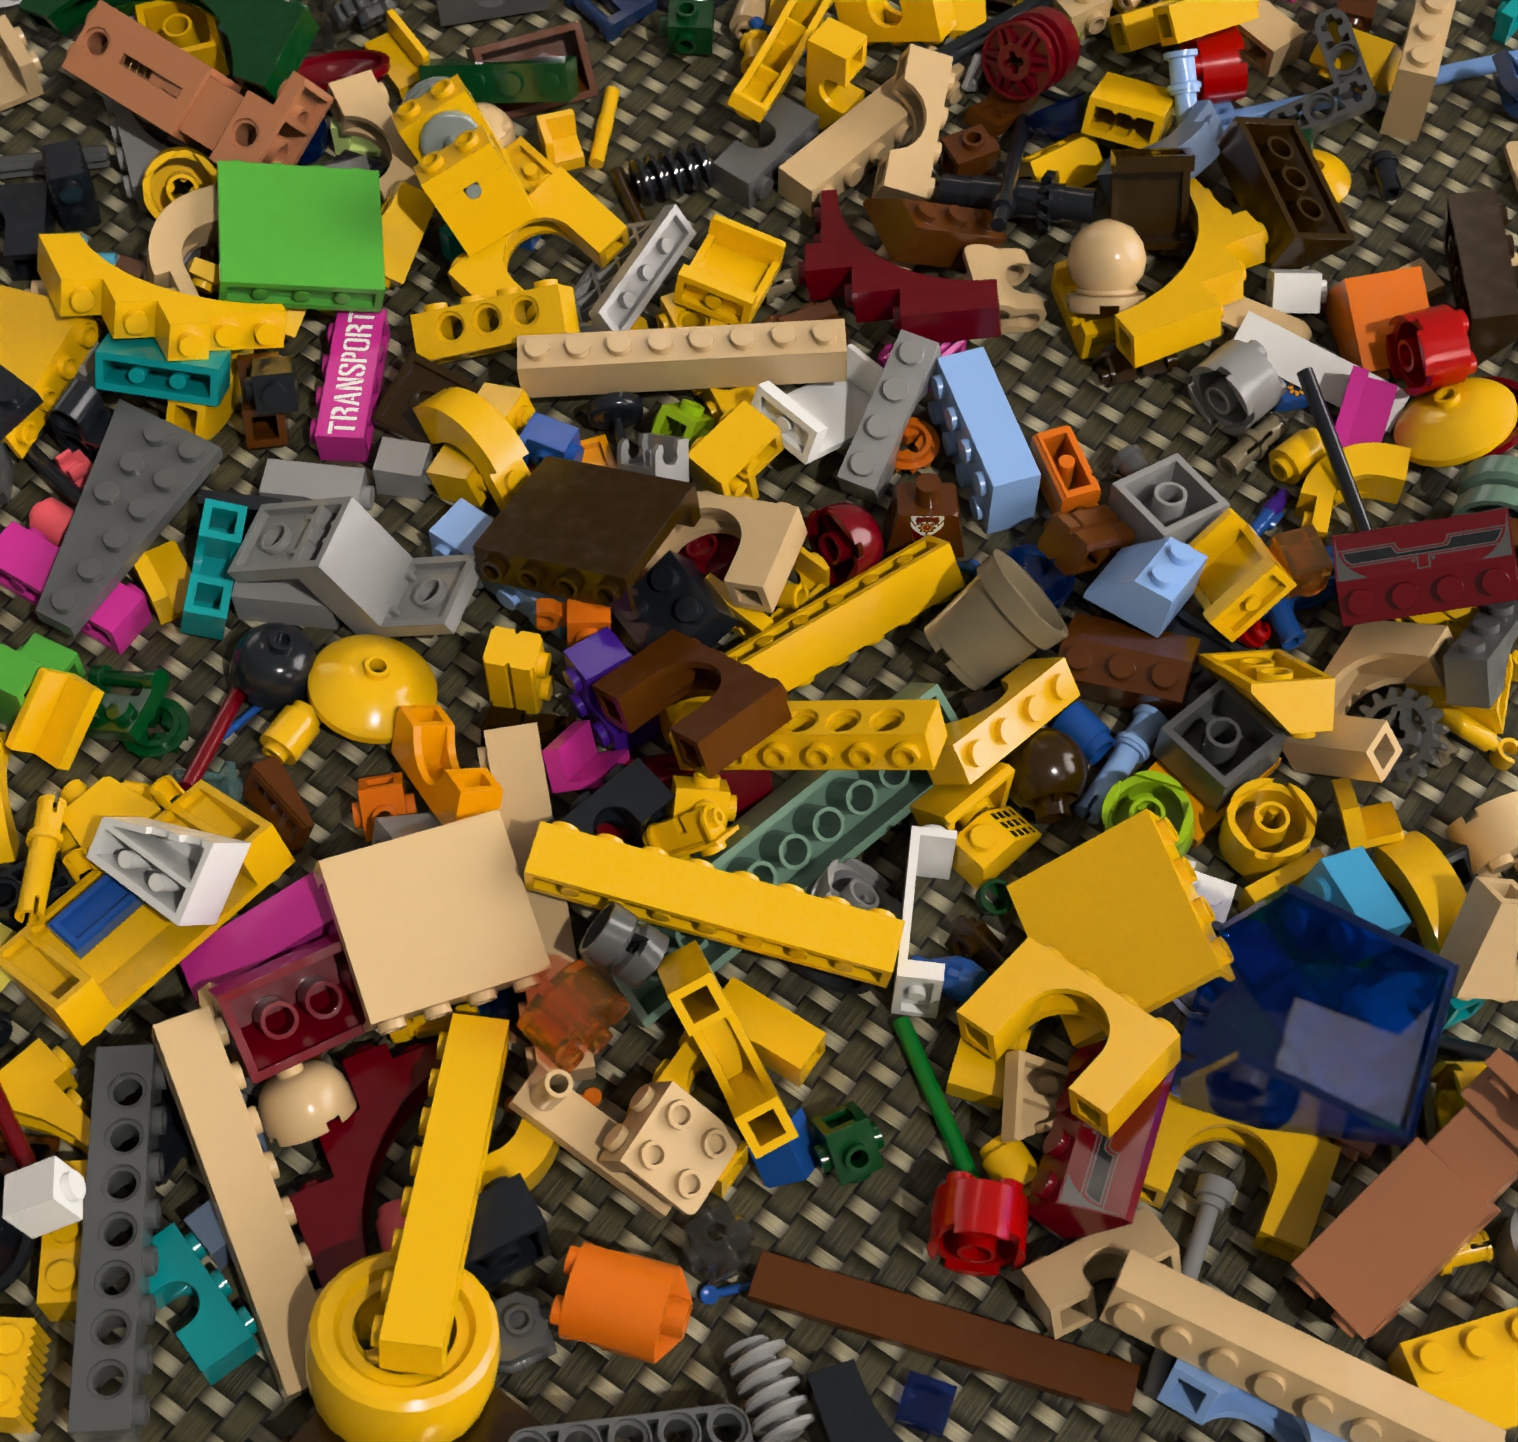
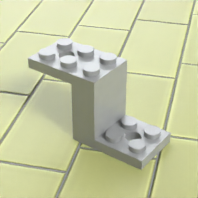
M352 496L261 504L227 571L237 582L299 579L356 635L374 634L385 637L455 634L480 578L474 554L413 558Z

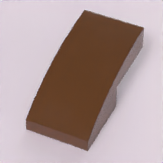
M991 86L987 99L968 108L964 122L971 126L982 124L990 137L994 136L996 138L1016 123V118L1019 114H1026L1038 100L1039 95L1024 101L1012 100L999 94Z

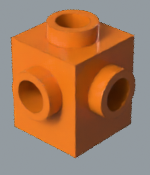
M403 772L358 779L357 792L359 801L352 802V813L355 828H364L366 842L372 841L375 818L418 814L415 794H406Z

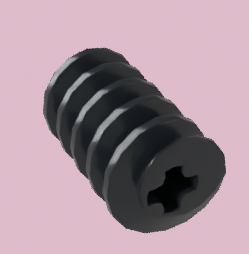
M689 143L686 147V152L682 147H674L672 156L664 150L659 151L657 160L653 155L648 154L643 158V165L637 158L630 159L628 164L630 182L640 203L641 196L645 195L651 205L655 204V196L658 191L665 201L670 200V188L673 187L678 195L682 197L684 196L685 184H689L693 192L697 193L699 192V180L702 179L708 189L713 188V173L708 154L703 146L700 148L696 143Z

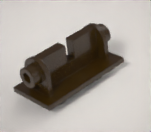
M1116 343L1102 347L1100 349L1101 353L1090 363L1091 367L1102 366V369L1098 370V379L1101 385L1108 384L1109 387H1113L1138 379L1136 369L1118 350ZM1174 353L1140 366L1143 378L1170 373L1173 367L1178 366V357Z
M964 915L960 917L944 944L954 956L958 955L974 961L987 971L989 977L1012 954L1008 952L1002 956L1000 955L999 951H1001L1004 944L987 927L984 920L978 921L975 917L967 919Z

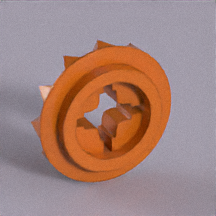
M910 417L901 442L905 445L913 443L914 451L911 452L909 449L898 450L895 471L898 473L901 469L910 470L914 475L919 468L929 469L932 461L938 458L940 440L937 432L929 423L915 417Z

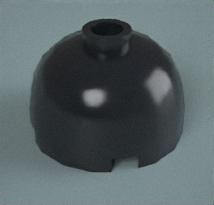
M277 622L264 623L254 627L238 641L229 669L232 685L236 690L239 686L241 691L248 695L247 701L253 705L270 710H281L286 705H292L294 701L303 699L305 696L307 699L308 674L317 656L316 649L305 633L294 626Z

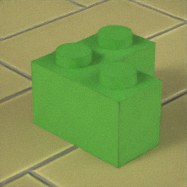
M35 632L28 642L17 650L0 643V723L10 728L13 727L40 668L74 673L84 679L87 674L78 653Z

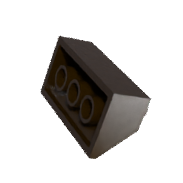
M1236 116L1216 141L1221 152L1217 160L1241 210H1246L1257 222H1261L1267 230L1268 242L1265 244V261L1269 269H1302L1352 245L1356 239L1297 121L1294 119Z
M1496 189L1450 194L1447 196L1443 247L1455 309H1462L1468 317L1469 330L1467 335L1470 350L1474 353L1477 360V366L1518 339V265L1512 266L1511 259L1514 258L1515 254L1514 240L1512 234L1506 235L1504 228L1508 227L1506 204L1499 205Z

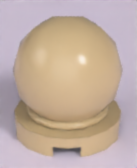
M1098 220L1083 227L1072 240L1067 264L1069 275L1078 288L1076 291L1066 294L1067 309L1070 312L1100 314V306H1119V312L1146 300V293L1137 291L1135 285L1144 275L1147 256L1143 241L1133 227L1117 220Z

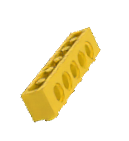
M938 699L787 701L792 720L723 770H934L948 735ZM685 702L675 724L705 702ZM670 731L669 738L680 770H693L682 763Z

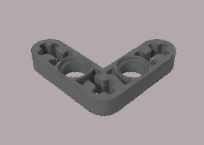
M1332 8L1325 10L1318 16L1314 25L1315 33L1334 84L1278 107L1271 112L1268 118L1294 119L1297 121L1300 129L1312 128L1314 135L1370 110L1374 105L1376 92L1351 23L1345 12L1340 9ZM1332 21L1339 25L1338 32L1342 40L1341 43L1336 45L1331 33L1327 31L1329 30L1328 23ZM1346 52L1354 54L1356 60L1351 68L1339 70L1335 67V61L1339 55ZM1357 87L1364 92L1362 93L1363 100L1360 102H1355L1351 98L1353 96L1352 90ZM1338 94L1345 108L1341 111L1339 110V105L1337 104L1334 96ZM1325 101L1331 104V112L1324 119H1314L1311 117V110L1316 103ZM1303 110V115L1309 123L1308 125L1304 126L1301 120H1299L1301 119L1298 114L1299 111Z

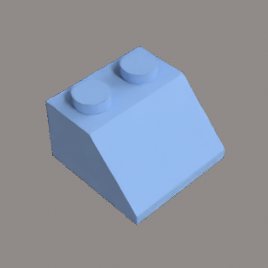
M1172 537L1122 547L1088 587L1083 598L1158 638L1194 593L1208 556Z

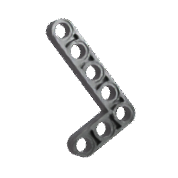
M719 1404L526 1427L517 1430L508 1442H614V1438L625 1437L631 1442H666L664 1432L673 1431L679 1434L683 1442H723L715 1436L713 1432L714 1425L725 1427L732 1436V1442H754L751 1425L745 1412L733 1404Z

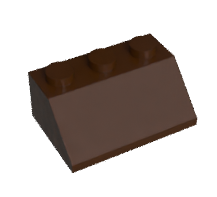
M580 20L466 49L468 59L478 62L518 61L540 56L577 57L579 94L569 102L491 103L505 112L510 119L599 95Z
M866 198L863 203L892 261L966 270L962 253L967 245L985 244L1001 248L1007 240L1004 232L992 230V215L987 209H975L903 198Z
M1075 612L1067 627L1068 636L1061 642L1058 657H1065L1080 693L1078 698L1134 710L1138 704H1148L1161 711L1168 718L1175 717L1185 709L1202 639L1163 631L1156 638L1129 623Z

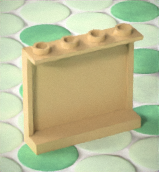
M499 809L322 859L317 862L313 870L318 889L324 888L366 1018V1022L363 1024L364 1033L378 1029L379 1035L390 1034L406 1028V1019L422 1014L425 1021L438 1019L453 1012L451 1005L467 1000L470 1007L479 1006L497 999L496 991L512 986L515 993L533 989L542 984L540 978L552 969Z

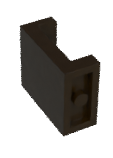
M1191 149L1111 150L1109 219L1117 220L1133 227L1143 241L1145 251L1157 250L1159 255L1174 256L1179 255L1180 250L1191 249V240L1188 237L1191 171H1195V155Z

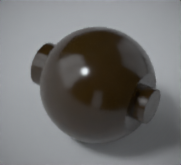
M1045 724L1000 761L1009 764L1015 769L1008 795L1009 799L1025 811H1034L1037 824H1053L1070 818L1069 805L1080 797L1088 777L1086 756L1078 742L1066 732L1056 728H1048V724Z

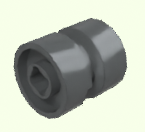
M611 901L599 912L589 926L581 941L579 953L601 967L611 964L614 976L637 989L651 977L667 951L669 937L648 923L638 926L635 914L617 902Z

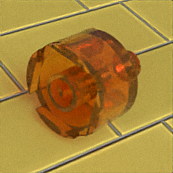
M581 959L570 963L550 979L549 982L554 986L543 997L537 993L526 1006L517 1023L518 1028L530 1042L558 1069L568 1073L572 1072L581 1063L588 1050L593 1055H596L610 1042L613 1034L608 1029L611 1025L617 1024L632 1007L596 970Z

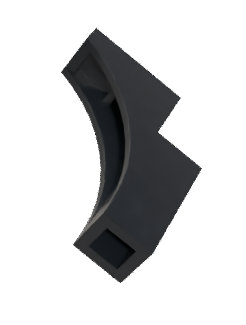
M854 1359L807 1374L806 1390L824 1442H903L888 1426L874 1406L863 1384Z

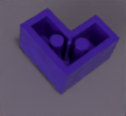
M608 626L563 651L566 670L562 673L571 691V695L567 696L568 703L579 719L585 717L587 720H590L594 739L601 748L608 746L611 751L628 749L630 753L662 734L659 714L631 734L605 720L592 684L631 658V654Z

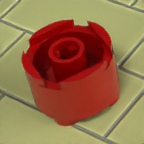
M1236 25L1179 43L1180 50L1198 49V55L1195 57L1197 81L1201 82L1202 88H1200V92L1196 93L1197 101L1210 99L1214 105L1234 102L1246 96L1248 89L1247 62H1241L1239 50L1245 49L1241 33Z
M1441 304L1397 315L1390 320L1389 325L1395 324L1393 333L1386 335L1387 359L1395 380L1403 378L1408 387L1402 388L1406 394L1415 396L1464 382L1468 375L1476 372L1477 360L1474 353L1470 350L1467 335L1469 320L1462 309L1454 310L1448 305Z
M964 1171L948 1173L946 1175V1182L938 1186L933 1193L927 1246L929 1256L934 1260L937 1253L945 1258V1268L973 1276L999 1275V1268L1001 1266L1012 1264V1272L1021 1268L1026 1256L1029 1201L1023 1194V1184L1011 1178H1002L996 1181L975 1178L972 1174Z

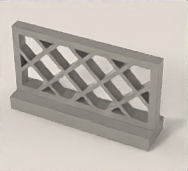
M676 204L665 205L653 220L625 224L628 228L630 243L603 269L594 261L573 288L580 333L630 330L697 234Z

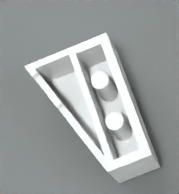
M103 817L86 858L177 926L217 924L251 843L144 817Z

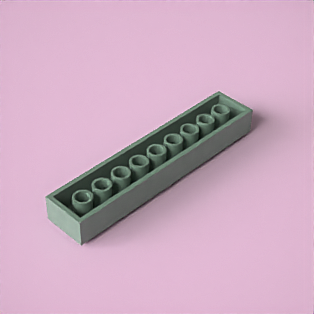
M910 682L889 699H938L944 723L959 720L938 683ZM799 770L729 826L738 825L739 830L725 840L726 848L707 857H702L700 852H696L691 858L705 860L711 863L715 869L729 873L734 871L749 872L757 876L759 881L777 886L781 883L793 884L802 888L806 894L810 895L814 883L833 860L838 859L839 863H844L848 858H856L911 813L909 806L931 789L934 784L927 770ZM637 920L636 922L638 926L643 923H647L640 920ZM648 923L669 937V945L664 957L696 940L713 973L743 950L735 946ZM579 953L624 1021L647 1028L673 1007L667 997L657 969L641 987L635 989L612 974L611 964L601 967Z

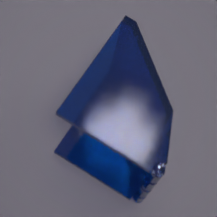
M1290 883L1221 924L1218 932L1220 934H1216L1217 938L1221 936L1226 941L1233 954L1234 962L1229 965L1236 979L1229 982L1222 977L1215 978L1197 988L1191 1007L1195 1011L1209 1016L1197 1013H1190L1188 1015L1180 1041L1181 1052L1196 1058L1194 1062L1181 1058L1177 1064L1169 1093L1179 1097L1182 1100V1105L1258 1129L1395 1146H1405L1412 1143L1460 965Z

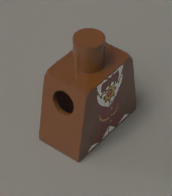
M923 473L917 477L916 483H900L896 485L884 519L885 558L890 557L927 534L950 542L954 556L964 557L962 518L955 484L941 483V479L937 475Z

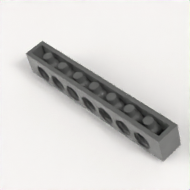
M154 1044L96 1047L67 1433L75 1442H140L141 1426H147L150 1418L148 1394H143L144 1375H150L153 1367V1350L151 1344H146L147 1325H154L156 1318L155 1296L149 1294L150 1276H157L159 1268L157 1246H152L153 1228H160L162 1219L161 1202L159 1198H155L156 1181H163L164 1156L162 1152H158L159 1135H165L167 1131V1112L165 1106H161V1092L169 1088ZM130 1094H142L135 1104L130 1106L122 1105L123 1100ZM131 1138L139 1139L138 1144L132 1150L127 1152L118 1151L124 1141ZM127 1184L136 1185L134 1192L127 1198H115L117 1191ZM133 1231V1236L128 1243L120 1247L112 1246L114 1238L119 1233ZM120 1279H130V1284L123 1293L114 1296L108 1295L109 1289L114 1282ZM118 1327L127 1328V1333L122 1341L115 1345H105L106 1337L113 1329ZM124 1377L123 1385L117 1393L110 1396L101 1395L102 1388L109 1379Z

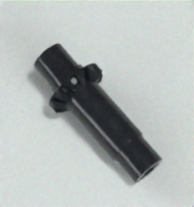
M1047 170L1041 181L1017 179L1013 196L1016 205L1012 218L1036 220V224L1042 233H1051L1055 222L1093 223L1097 205V189L1067 186L1065 183H1060L1059 172ZM943 173L940 181L938 202L939 204L958 205L990 211L993 197L999 192L1002 177Z

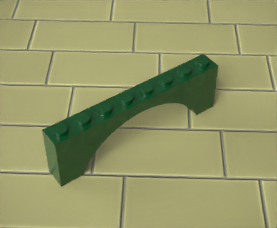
M21 0L18 8L35 27L66 37L76 27L85 22L88 13L95 8L99 0ZM102 0V1L106 2L107 4L111 5L112 7H117V6L124 5V4H128V3H132V2L147 1V0ZM163 0L178 2L200 9L220 22L225 29L232 50L233 77L246 93L250 90L271 103H275L277 100L278 89L283 81L290 77L293 70L295 72L298 71L320 28L310 14V8L298 0H289V2L285 0Z

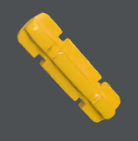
M464 1003L452 1009V1013L431 1021H425L423 1014L406 1019L407 1027L390 1033V1037L393 1043L411 1041L414 1036L417 1039L439 1035L440 1031L449 1032L453 1013L480 1016L477 1006L470 1007L469 1003Z

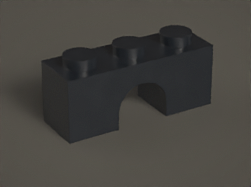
M638 757L628 766L621 763L614 767L603 779L604 785L593 794L589 790L582 793L569 807L571 812L560 821L572 824L578 828L579 832L594 835L593 830L601 824L615 823L623 826L637 840L647 830L648 825L659 822L670 813L675 795ZM553 818L549 820L547 823L552 824V822L558 820L556 818Z

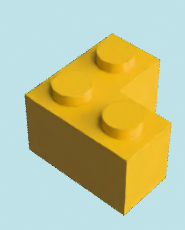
M743 400L735 409L726 411L721 416L718 425L706 436L696 439L689 449V469L692 481L696 485V490L700 492L706 490L715 494L733 497L746 496L756 500L759 497V491L755 476L784 450L780 428L746 400Z

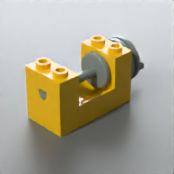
M458 74L451 78L430 77L418 82L406 93L402 104L391 115L398 133L419 162L413 168L420 185L469 257L538 216L503 144Z

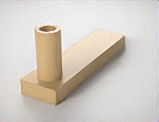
M539 1064L533 1068L507 1106L659 1220L666 1217L672 1208L670 1203L631 1172L612 1173L598 1162V1159L606 1149L603 1147L606 1136L618 1123L572 1090L573 1080L568 1072L562 1069L548 1072Z

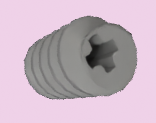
M764 1335L752 1336L734 1343L725 1350L723 1357L725 1361L733 1363L729 1369L731 1378L735 1381H741L736 1388L739 1398L747 1400L743 1406L745 1414L749 1418L755 1419L751 1424L752 1434L757 1437H763L760 1442H791L803 1434L804 1428L811 1424L815 1417L814 1414L810 1413L800 1415L797 1413V1409L804 1405L808 1399L806 1395H790L789 1391L800 1383L799 1376L783 1377L782 1373L793 1365L792 1358L776 1359L775 1354L786 1346L785 1340H769Z

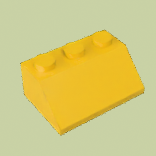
M1281 649L1199 654V663L1217 681L1223 678L1276 727H1281L1289 732L1290 737L1310 739L1316 737V732L1333 731L1334 677Z
M1518 1307L1401 1342L1387 1359L1393 1376L1502 1429L1508 1430L1518 1427Z

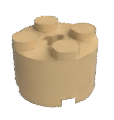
M1518 791L1499 796L1474 808L1477 814L1468 823H1465L1461 816L1447 827L1446 834L1451 842L1467 845L1473 874H1478L1479 877L1503 878L1501 872L1514 867L1518 873Z

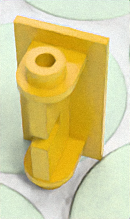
M708 805L680 816L686 831H683L678 817L675 816L648 825L647 830L642 834V839L646 846L658 847L665 850L671 857L687 861L691 858L690 854L700 852L702 857H707L726 848L725 840L739 830V826L735 825L725 828V815L723 811L718 807L714 808Z

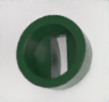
M991 879L982 883L975 893V905L979 911L988 916H998L1008 912L1013 906V901L1006 887L1009 884L1002 879ZM985 895H986L990 900H992L994 903H996V904H998V905H1000V906H999L998 908H996L992 903H990V902L985 898Z

